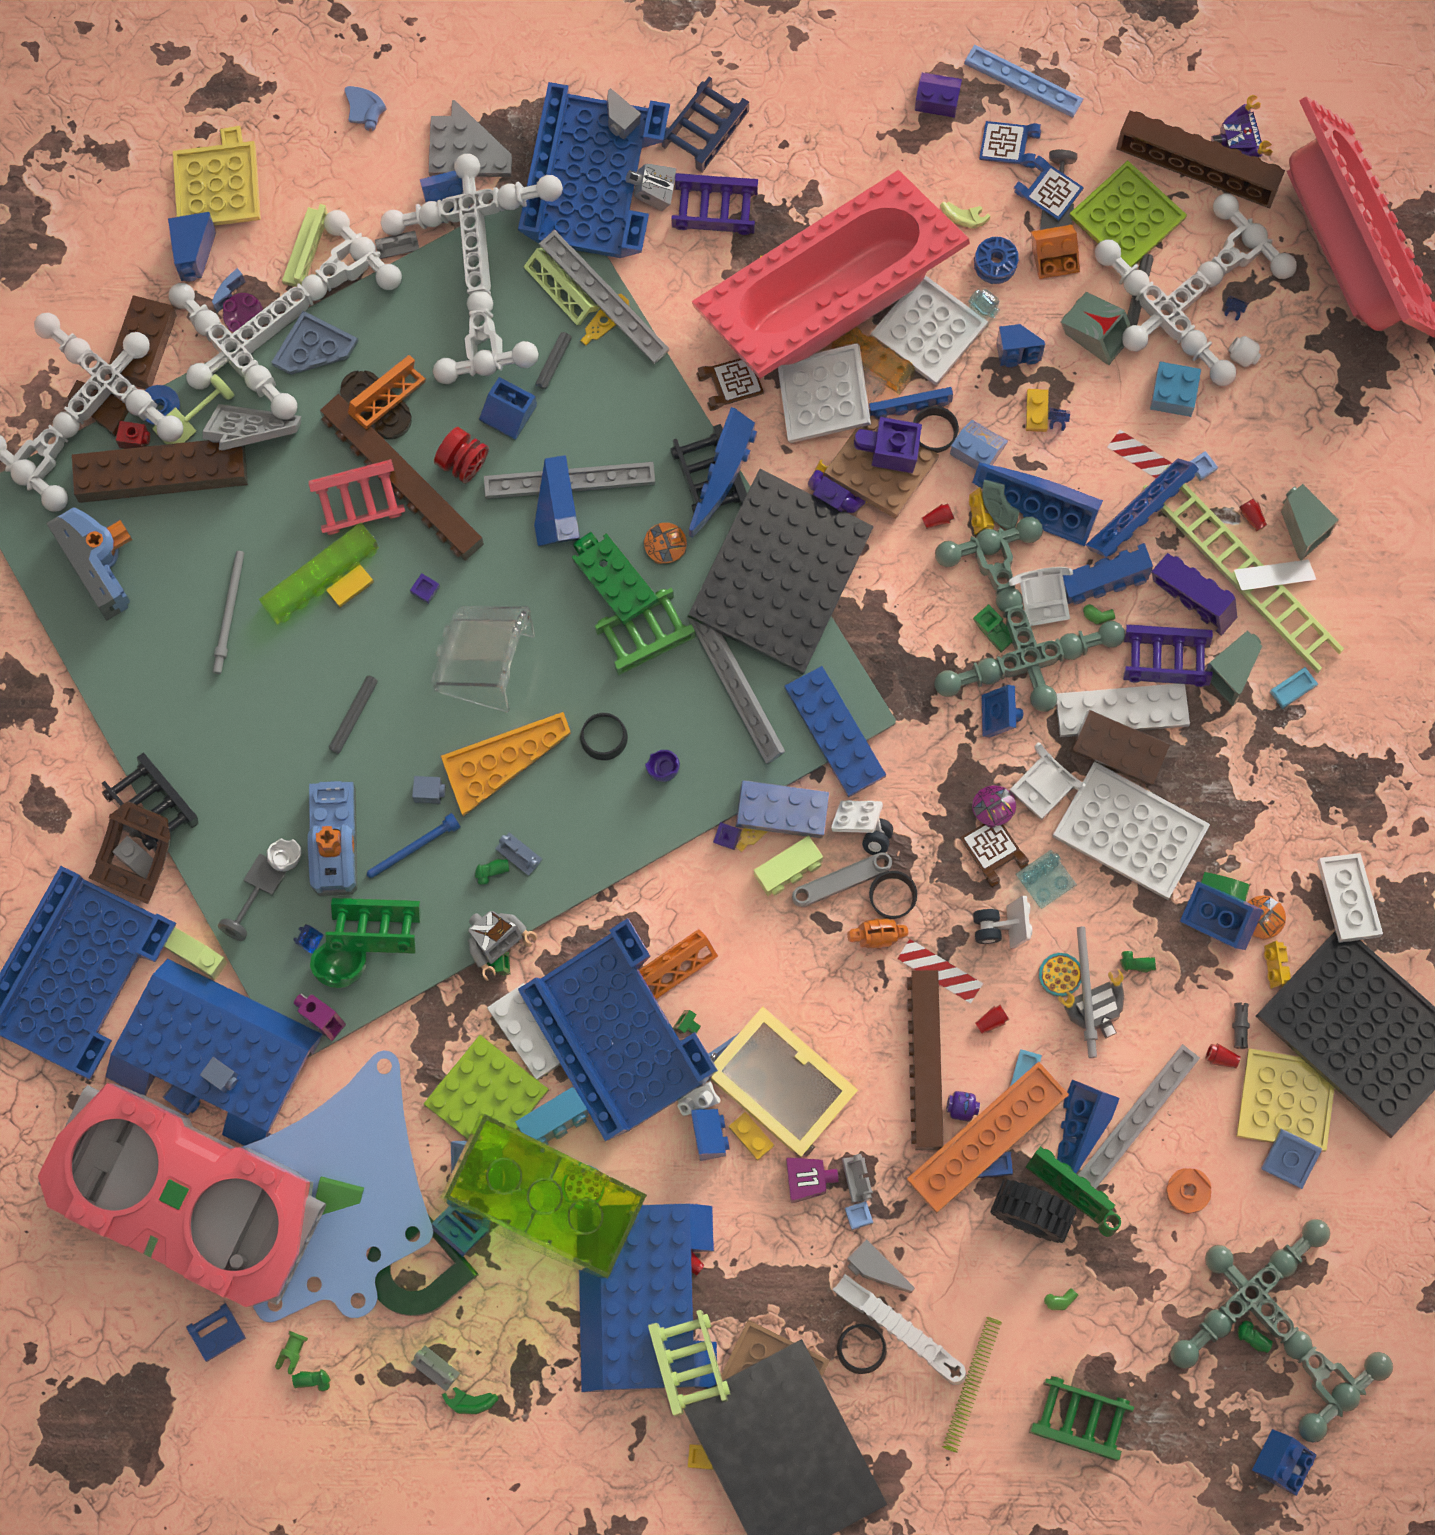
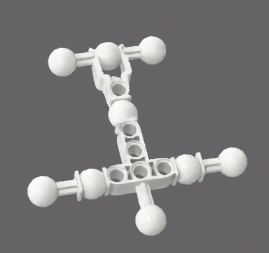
M1224 193L1214 200L1213 211L1220 219H1230L1238 229L1228 236L1223 249L1217 257L1215 256L1212 261L1201 264L1195 275L1188 278L1169 296L1158 286L1153 285L1152 281H1149L1147 273L1137 270V264L1131 268L1121 258V248L1115 241L1104 240L1095 248V258L1098 263L1103 266H1112L1122 276L1119 284L1123 283L1127 293L1137 296L1136 300L1140 301L1142 308L1151 316L1141 326L1132 325L1125 329L1122 335V343L1125 348L1133 352L1144 349L1148 344V335L1161 326L1171 338L1178 340V344L1181 343V347L1186 354L1194 356L1193 361L1200 358L1210 368V378L1218 386L1231 384L1236 378V368L1228 360H1219L1209 350L1212 342L1209 341L1207 343L1205 334L1200 330L1194 329L1195 325H1191V321L1183 311L1199 299L1202 293L1206 292L1209 287L1212 288L1220 284L1225 274L1238 266L1246 267L1260 252L1271 262V272L1278 279H1287L1293 276L1297 267L1296 260L1289 253H1279L1272 246L1273 239H1268V232L1263 225L1253 223L1252 218L1247 220L1239 211L1237 198L1232 194ZM1241 235L1244 245L1249 249H1253L1248 254L1240 253L1239 249L1233 247L1234 242ZM1221 259H1226L1229 264H1224ZM1191 285H1197L1199 290L1193 289ZM1147 295H1152L1155 300H1149ZM1176 297L1182 298L1184 302L1177 301ZM1161 310L1168 311L1170 315L1162 314ZM1175 325H1181L1184 330H1178Z
M41 313L34 321L36 334L44 339H54L60 344L59 350L65 355L66 359L72 364L80 365L91 377L69 401L68 407L65 406L64 409L66 411L60 412L55 416L53 427L49 425V429H45L33 441H25L15 455L7 450L6 440L0 435V461L6 465L5 471L11 472V477L15 483L22 486L27 485L28 491L31 489L37 491L41 495L42 505L45 509L56 512L66 507L68 503L67 492L60 486H49L42 479L56 466L54 459L64 447V442H68L66 438L76 435L80 423L83 425V421L89 419L111 393L126 404L127 410L131 414L139 416L143 421L148 418L157 426L158 436L166 442L178 440L183 433V425L179 418L172 415L164 416L156 409L158 405L152 400L148 392L138 390L120 374L133 358H142L147 355L149 340L144 334L139 332L128 334L123 341L124 350L109 365L91 350L87 341L77 338L73 333L67 335L61 330L60 321L56 315ZM92 361H97L94 367L89 368ZM112 373V377L104 381L105 376ZM128 386L126 392L121 394V388ZM98 389V393L91 397V392ZM84 405V409L81 412H76L79 406ZM52 437H56L53 444H48ZM36 450L40 456H45L37 468L32 461L27 460Z

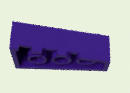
M1167 553L1151 571L1153 582L1173 598L1179 596L1181 603L1188 610L1195 609L1203 622L1214 624L1219 635L1222 636L1238 618L1236 599L1233 593L1218 587L1214 580L1203 577L1196 568H1190L1185 565L1178 556L1173 557Z

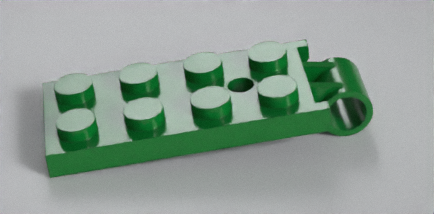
M589 532L573 543V547L580 556L573 555L572 560L621 623L625 625L659 602L658 597L607 533L603 535L604 539L598 542L594 534ZM606 561L608 564L605 567H601L600 563Z
M1041 1146L1037 1149L1026 1165V1168L1099 1224L1098 1229L1103 1236H1113L1121 1226V1218L1113 1212L1112 1209L1115 1207V1204L1109 1200V1197L1104 1192L1097 1191L1092 1187L1086 1178L1079 1177L1074 1173L1068 1164L1057 1160L1050 1150L1043 1149ZM1106 1222H1110L1114 1228L1109 1227Z

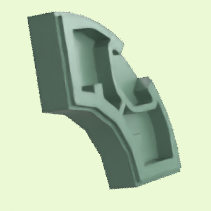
M984 479L983 501L989 514L1003 528L1007 530L1015 528L1020 510L1012 507L1007 501L1004 494L1005 485Z

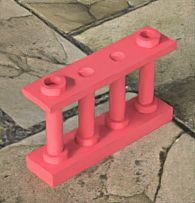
M391 459L308 481L310 491L319 494L327 524L321 526L322 533L327 532L328 535L340 532L339 529L387 516L390 519L402 516L401 513L405 512L404 504L397 506L389 478L390 472L394 471ZM378 475V478H381L389 508L376 511L368 482L370 480L369 477ZM357 481L360 483L368 511L367 514L355 515L348 490L349 482ZM334 486L340 490L347 519L337 522L334 520L327 495L328 488Z

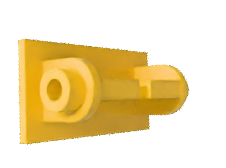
M981 487L969 494V506L972 513L971 524L974 527L975 535L984 529H993L995 527L992 516L989 513H985L987 508L983 501Z
M1274 941L1264 946V957L1267 962V977L1270 982V989L1280 985L1283 987L1291 979L1289 966H1282V963L1288 962L1287 947L1284 946V942Z

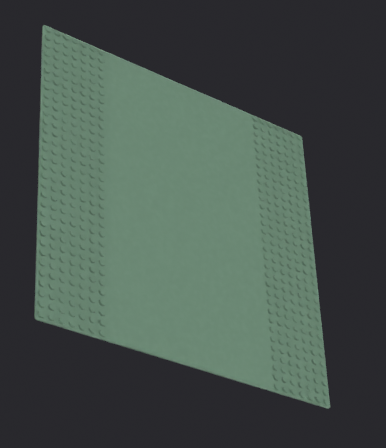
M522 205L515 210H500L498 213L484 216L491 283L490 292L493 300V309L491 310L493 317L491 319L495 325V332L502 339V353L512 351L515 345L522 341L533 343L539 353L538 360L533 366L521 368L515 363L504 365L502 371L497 369L490 376H481L477 373L474 376L470 373L461 374L451 384H442L435 379L433 367L438 360L442 358H450L455 362L469 360L465 346V337L469 334L470 315L467 307V298L469 297L467 289L469 288L465 281L461 227H458L391 263L398 267L402 274L401 283L397 288L393 290L381 288L376 282V272L310 306L305 311L358 338V343L348 359L292 375L272 366V360L299 317L251 353L253 360H256L259 365L269 370L276 383L275 388L280 393H288L295 398L297 402L295 415L301 416V425L296 433L245 445L248 485L79 503L74 495L72 454L123 449L119 448L116 436L114 437L105 427L100 426L97 422L79 430L73 437L66 438L68 442H64V447L54 459L56 466L42 479L49 486L57 485L64 488L67 492L68 503L61 511L52 512L45 509L42 505L41 495L34 489L28 491L27 485L22 486L15 483L11 477V472L4 470L0 473V549L126 776L137 769V757L144 752L197 815L199 824L191 829L188 824H182L170 833L171 840L168 852L249 998L320 1032L297 1012L299 1008L294 1005V1000L299 994H303L307 998L312 994L333 1009L346 1023L345 1027L333 1041L323 1035L314 1054L475 964L476 962L470 954L468 942L471 937L468 930L472 926L469 923L472 915L477 913L483 917L489 911H494L497 914H512L527 927L526 930L528 932L533 931L718 826L720 822L723 823L737 815L742 781L788 786L827 764V760L784 688L785 685L823 666L866 741L894 726L896 723V719L832 616L803 675L723 635L785 750L773 762L766 764L696 632L694 639L618 675L614 665L618 657L604 632L597 635L595 631V625L600 619L604 617L610 618L615 616V614L573 562V555L580 556L573 547V543L577 540L543 546L537 545L534 523L539 494L486 499L484 476L543 471L545 458L566 455L568 469L653 462L655 485L572 492L579 536L581 538L587 533L592 532L598 542L604 539L603 535L607 533L654 593L665 588L667 590L672 587L674 598L670 599V602L682 624L686 626L691 624L687 616L740 509L739 503L735 504V502L718 507L693 538L689 537V527L694 515L691 505L694 503L678 459H673L670 448L673 447V439L676 438L680 447L709 438L713 434V425L668 353L653 364L617 325L598 340L592 339L587 346L580 341L586 335L585 328L598 311L590 312L581 325H576L524 268V265L535 250L541 247L537 242L518 231ZM575 250L616 294H622L629 300V307L654 332L608 256ZM536 260L532 267L537 272H541V264ZM547 275V283L550 287H555L554 278L551 275ZM481 281L477 282L475 287L479 286ZM561 289V299L568 301V293ZM574 304V313L579 317L583 309L578 304ZM602 317L600 319L601 323H606L608 321L606 317ZM485 320L481 321L479 326H482ZM566 332L571 335L572 339L548 387L541 389L536 385V381L560 333ZM490 339L478 344L477 352L481 350L492 351ZM408 355L415 359L414 369L426 380L424 384L403 400L410 409L412 416L411 426L403 436L384 440L483 538L484 545L466 561L461 556L457 558L450 551L451 546L447 542L443 544L436 537L435 534L437 532L432 527L428 529L421 522L422 517L418 513L414 515L407 508L406 505L408 503L403 498L399 500L396 496L397 506L404 504L405 512L401 513L402 516L392 519L387 516L339 529L340 532L328 535L327 532L322 533L321 526L327 524L319 494L310 491L308 481L365 466L363 463L365 460L360 455L356 457L349 449L350 445L346 441L342 443L335 435L336 431L332 427L327 428L321 421L320 409L337 394L341 396V382L349 373L357 370H366L380 378ZM226 363L213 375L216 374L220 377L235 396L227 400L219 393L188 422L194 427L196 432L185 442L207 440L203 439V430L218 404L272 412L271 401L265 395L259 397L257 392L249 389L244 378L229 363ZM187 373L165 384V386L172 388L177 393L180 400L179 412L184 417L216 390L212 384L203 390L191 387L186 379ZM411 374L405 378V383H415L417 381ZM498 377L536 396L537 406L516 440L479 421L488 393ZM402 388L391 389L396 395L402 393ZM159 405L157 410H162L164 406ZM128 412L124 420L125 422L145 424L148 432H150V442L145 447L166 445L152 429L155 425L143 421L139 416ZM455 427H460L471 435L470 442L476 438L480 440V444L484 443L489 446L488 455L481 469L466 484L461 482L459 477L455 478L452 476L453 468L447 472L434 464V457L439 446ZM712 445L684 454L683 457L686 465L715 457L717 446L714 447ZM36 453L27 458V460L32 461L37 468L45 456H40ZM709 468L690 474L694 485L707 481ZM740 470L739 474L748 493L751 486ZM378 475L369 477L370 480L368 482L376 511L389 508L384 488ZM357 481L349 482L348 490L355 515L367 514L368 511L360 483ZM336 486L328 488L327 495L335 522L347 519L340 490ZM731 487L727 495L732 494L731 491H734L733 487ZM698 492L697 494H698L699 500H700V502H701V499H700L701 492ZM73 507L88 514L106 528L121 520L132 538L130 542L118 548V559L110 568L130 600V603L127 604L129 608L107 621L46 524ZM659 523H672L678 526L686 536L687 546L685 554L672 563L657 564L645 551V536L650 528ZM236 551H242L245 554L227 641V658L224 659L221 674L213 673L215 663L214 651L219 642ZM602 561L600 563V566L605 567L608 563L606 561ZM358 565H361L373 579L374 583L342 607H339L327 593L326 589ZM421 573L440 584V588L429 604L410 593V589ZM660 604L650 609L663 634L668 636L674 633L675 627L663 605ZM643 613L632 619L644 644L649 645L655 642L656 637ZM620 624L612 628L624 652L628 653V655L635 652L637 647L626 626ZM370 675L376 678L377 684L339 754L332 752L329 749V745L366 676ZM564 712L571 734L463 817L441 756ZM597 713L615 715L621 720L627 730L628 741L625 749L619 756L610 760H597L590 757L581 745L580 734L583 725L589 717ZM610 717L595 718L584 729V739L587 745L598 752H608L615 749L623 737L621 724ZM659 750H670L676 754L680 762L677 775L668 782H659L650 777L645 767L650 754ZM146 775L134 781L131 785L136 794L151 785V779ZM414 776L441 778L442 784H445L446 787L445 797H441V804L414 802L412 797ZM334 781L353 782L356 788L358 889L352 895L319 896L312 889L309 877V784ZM161 791L155 792L141 803L145 809L151 811L164 801L163 798L165 796ZM173 807L172 809L168 808L160 815L166 817L168 823H170L177 817L178 812ZM450 813L454 815L461 826L455 832L446 831L375 877H367L368 870L443 824L444 817ZM508 833H511L543 859L529 876L508 860L509 872L488 876V884L480 885L477 882L478 879L475 878V870L479 864L484 865L498 858L502 860L507 859L495 848L500 843L499 839ZM281 838L286 841L294 839L301 847V858L296 867L286 872L273 895L262 890L258 892L240 922V925L247 931L245 940L238 941L227 936L218 928V923L224 918L235 921L255 889L254 886L243 880L259 853L267 857V850L272 843ZM332 898L420 901V923H411L410 934L415 935V954L366 952V969L358 981L345 988H333L322 984L315 978L310 968L313 952L326 942L325 933L335 932L336 920H332L331 913ZM345 920L344 932L357 933L358 921ZM367 921L366 933H379L380 921ZM389 922L388 934H401L403 922Z

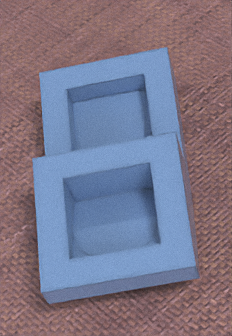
M238 268L221 283L213 297L212 303L217 313L223 309V303L232 296L231 293L245 283L243 274Z

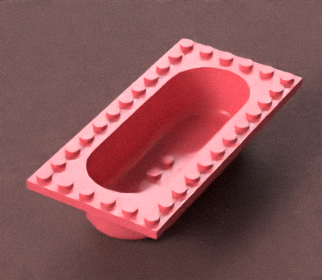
M1307 96L1302 98L1299 102L1316 139L1292 153L1289 158L1290 169L1286 172L1353 316L1364 321L1375 331H1383L1402 321L1435 338V301L1432 302L1430 295L1432 292L1427 283H1423L1421 278L1423 273L1420 267L1414 264L1413 258L1415 256L1412 250L1405 245L1406 237L1403 231L1397 228L1396 223L1398 220L1395 214L1388 209L1389 201L1384 193L1381 194L1379 190L1381 184L1378 178L1371 173L1372 165L1368 158H1364L1362 154L1364 148L1359 140L1356 141L1353 135L1356 133L1353 125L1350 122L1347 123L1344 118H1339L1337 114H1333L1330 109H1325L1322 104L1319 105L1316 100H1311Z
M897 170L692 301V304L758 378L761 379L781 365L795 364L809 358L904 297L924 280L927 271L968 246L970 241L902 172Z

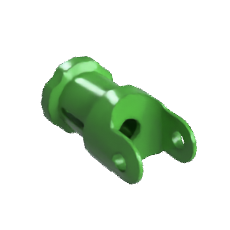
M289 1331V1339L285 1348L279 1354L275 1368L279 1370L284 1360L289 1358L291 1363L288 1368V1374L291 1375L295 1371L301 1357L299 1355L301 1348L308 1338Z

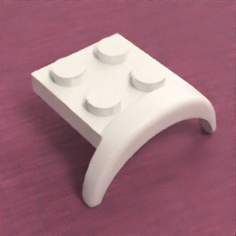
M1042 568L1018 574L1009 580L1010 586L1020 583L1025 613L1030 626L1070 619L1063 575H1073L1071 568Z
M1038 742L1035 745V751L1040 759L1010 789V792L1039 819L1043 820L1072 788L1081 791L1086 785L1063 768L1047 752L1043 745Z

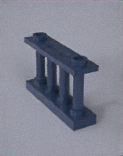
M710 76L705 82L702 81L698 85L696 94L669 128L666 127L662 142L664 149L672 142L694 156L696 169L702 173L749 112L748 100L742 98L739 103H733L714 91ZM708 96L729 109L730 115L727 119H722L700 105V103ZM696 111L718 125V130L715 134H710L688 119ZM685 127L707 141V145L703 150L695 148L677 136L680 129Z

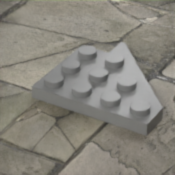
M452 100L451 116H431L429 176L455 171L456 159L463 154H472L478 158L481 166L477 176L511 177L512 154L457 101Z
M218 404L203 430V439L219 442V450H226L296 433L301 425V416L294 415L288 420H280L270 411Z

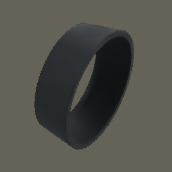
M930 406L921 410L915 416L913 423L919 424L922 419L932 415L941 416L950 422L954 435L949 444L933 448L921 442L919 443L921 447L939 453L947 450L953 444L958 435L959 425L954 414L948 409L940 406Z
M597 713L589 717L584 723L580 734L582 748L590 757L597 760H610L623 752L628 741V734L624 724L618 717L610 713ZM610 717L621 724L623 737L615 749L608 752H598L587 745L584 739V729L593 719Z
M887 871L877 876L872 882L869 890L870 902L875 911L881 916L888 919H898L908 914L914 908L917 901V888L914 881L905 873ZM886 879H899L905 882L912 892V904L908 911L901 915H886L874 905V890L879 883Z
M867 1324L852 1325L839 1337L837 1343L838 1358L842 1365L853 1373H871L881 1366L886 1357L887 1347L885 1339L873 1326ZM857 1327H867L874 1330L880 1336L883 1345L880 1359L874 1365L867 1368L852 1366L846 1361L842 1353V1342L845 1335Z

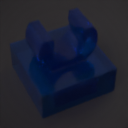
M1229 296L1225 303L1228 308L1225 310L1224 315L1228 316L1229 311L1234 310L1237 313L1235 317L1237 321L1241 317V312H1246L1249 303Z
M1049 408L1048 419L1051 420L1049 423L1050 429L1053 430L1055 422H1060L1062 424L1061 431H1064L1066 428L1065 422L1070 420V410Z
M305 924L304 927H299L298 929L301 931L298 939L294 937L293 940L302 949L313 954L324 935L312 926Z

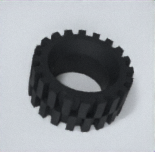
M1005 1179L1001 1183L990 1213L996 1216L997 1219L1012 1225L1016 1229L1023 1230L1025 1233L1033 1234L1035 1237L1044 1238L1048 1241L1052 1240L1056 1243H1063L1077 1209L1065 1200L1049 1194V1192L1039 1190L1034 1186H1028L1022 1182L1019 1183L1015 1180Z

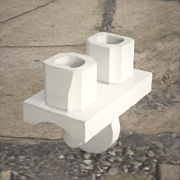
M710 1081L679 1099L677 1107L683 1116L691 1114V1110L708 1108L718 1104L721 1099L714 1092Z

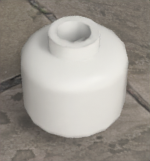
M1247 336L1236 337L1228 350L1230 358L1243 367H1248L1251 364L1255 365L1261 357L1259 353L1260 345Z

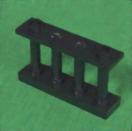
M721 424L713 426V434L709 438L682 447L679 446L676 438L673 439V447L670 448L673 459H678L694 503L691 505L693 513L697 503L700 502L697 493L702 491L704 483H708L709 480L694 485L690 474L709 468L711 463L715 464L716 461H714L715 457L687 466L683 455L712 445L714 447L717 446L723 430ZM739 473L732 485L734 491H731L732 494L726 495L720 506L735 502V504L739 503L741 507L747 492Z
M144 752L137 757V769L116 785L110 787L106 781L101 783L103 788L101 793L108 802L112 801L119 809L124 803L117 794L141 776L145 777L147 775L151 779V785L128 802L138 805L153 793L161 791L165 796L163 798L164 801L151 811L160 815L168 808L172 809L174 807L178 812L177 817L168 823L170 833L182 824H188L191 829L199 824L197 815ZM137 830L143 838L142 843L149 851L152 849L156 853L159 839Z

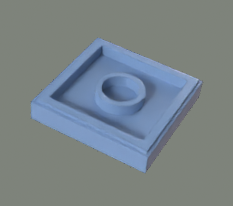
M1281 1128L1261 1169L1303 1189L1322 1148Z

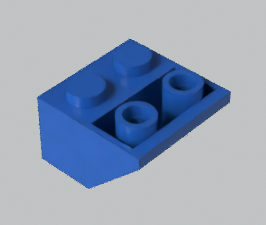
M455 171L419 179L425 203L428 201H442L447 197L464 194L462 178H459Z
M1021 324L999 327L996 344L1000 366L1014 367L1021 363L1032 365L1042 361L1045 341Z
M498 377L488 393L479 421L516 440L537 406L536 396Z
M1272 1429L1252 1471L1263 1479L1297 1496L1317 1455L1295 1438Z

